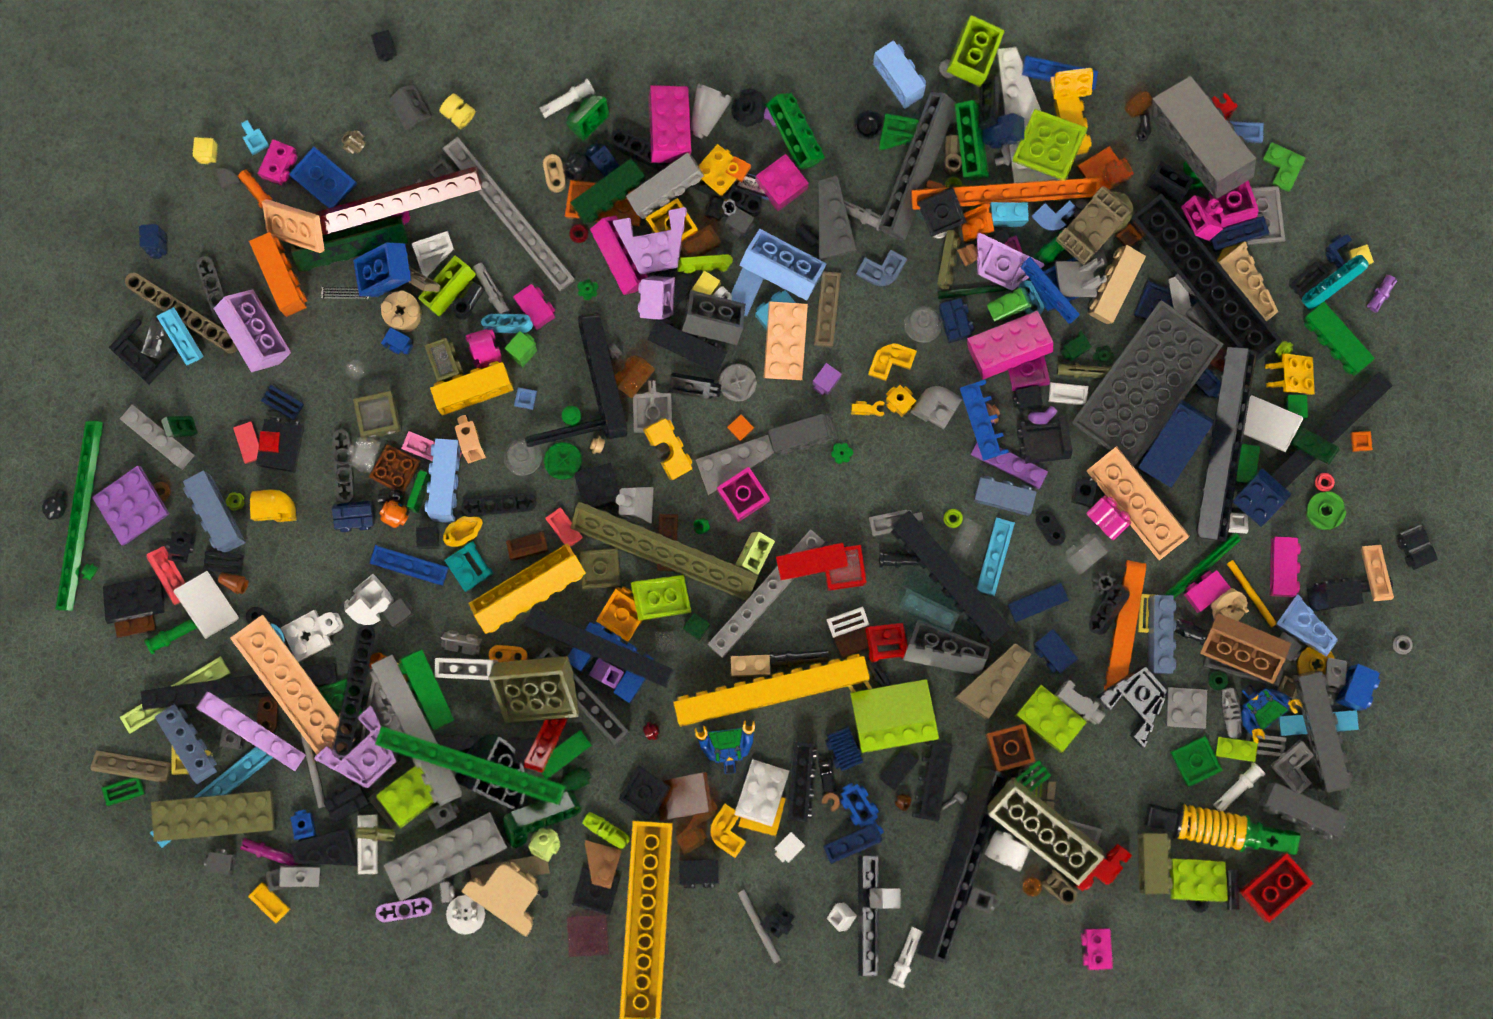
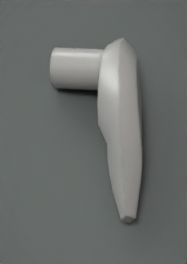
M1009 144L1002 145L1003 157L994 159L996 166L1002 164L1009 166L1010 164Z

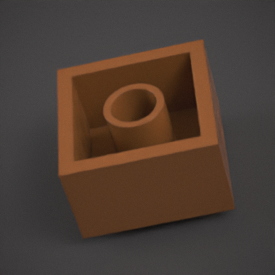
M1025 724L985 735L995 771L999 772L1036 762Z

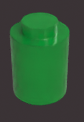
M567 406L562 411V419L566 426L582 422V415L577 407Z

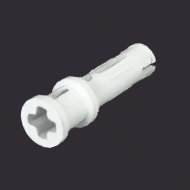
M585 79L584 83L577 87H571L570 92L539 108L541 112H544V117L547 118L549 115L575 101L581 102L582 98L589 94H595V91L589 80Z
M1252 762L1251 767L1244 774L1239 775V780L1213 804L1214 807L1224 812L1247 788H1252L1253 784L1261 776L1264 777L1266 775L1264 771Z
M911 927L900 959L894 963L895 969L891 979H888L887 982L902 988L905 987V978L907 973L911 971L909 965L923 931Z

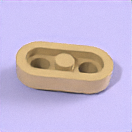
M554 154L545 157L543 167L548 188L552 192L557 193L563 191L566 187V179L563 173L562 161L560 157ZM556 163L557 165L555 168H551L550 164ZM558 180L560 181V184L558 186H554V181Z

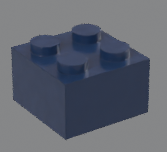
M1262 468L1236 495L1233 503L1262 527L1288 500L1291 493Z

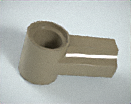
M958 135L946 136L944 170L947 174L953 176L960 172L962 165ZM955 162L958 166L951 167L948 163Z

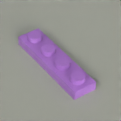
M976 443L971 455L983 461L978 443ZM1010 452L984 461L1037 489H1040L1048 471L1032 463L1025 464L1024 459Z

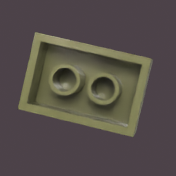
M1138 834L1139 893L1169 894V889H1172V878L1169 877L1168 870L1172 867L1171 858L1168 857V850L1171 849V839L1167 838V834Z

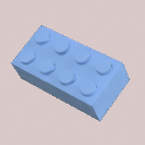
M759 229L746 249L740 266L798 297L808 300L827 263Z

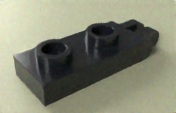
M671 373L669 392L706 399H711L712 396L719 397L721 394V384L714 383L713 379Z

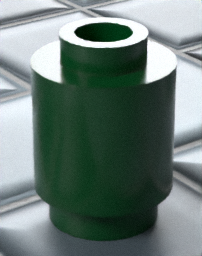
M580 766L566 773L565 777L561 778L564 786H566L567 792H574L590 784L589 779H591V775L587 768L583 769Z

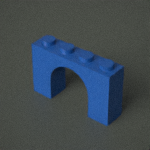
M590 622L585 631L633 652L638 650L637 647L629 642L627 645L620 641L622 638L617 634L605 632V627L598 622H595V624ZM572 648L568 655L570 665L580 672H583L592 658L591 655L576 648ZM646 653L643 654V656L654 660L651 656L647 655ZM626 671L613 693L631 704L646 679Z

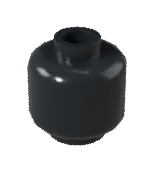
M571 153L562 165L563 173L570 180H581L590 169L587 156L583 153Z

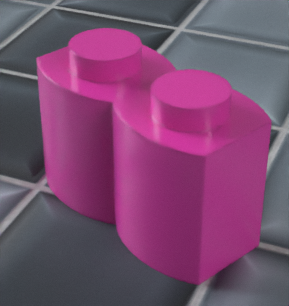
M1103 496L1086 514L1114 541L1132 523L1130 521L1131 517L1126 511H1120L1116 507L1117 503L1112 497Z

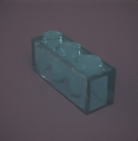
M908 588L898 606L899 609L949 632L952 631L960 615Z

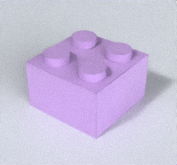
M651 276L641 279L638 288L641 294V300L638 303L640 318L662 320L673 315L675 277Z

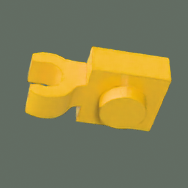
M856 401V404L851 406V414L884 416V412L877 411V407L884 406V402L877 401L871 406L865 401Z

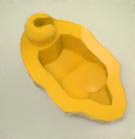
M463 516L452 522L443 534L444 543L451 547L467 544L468 541L477 537L483 524L482 519L479 517Z

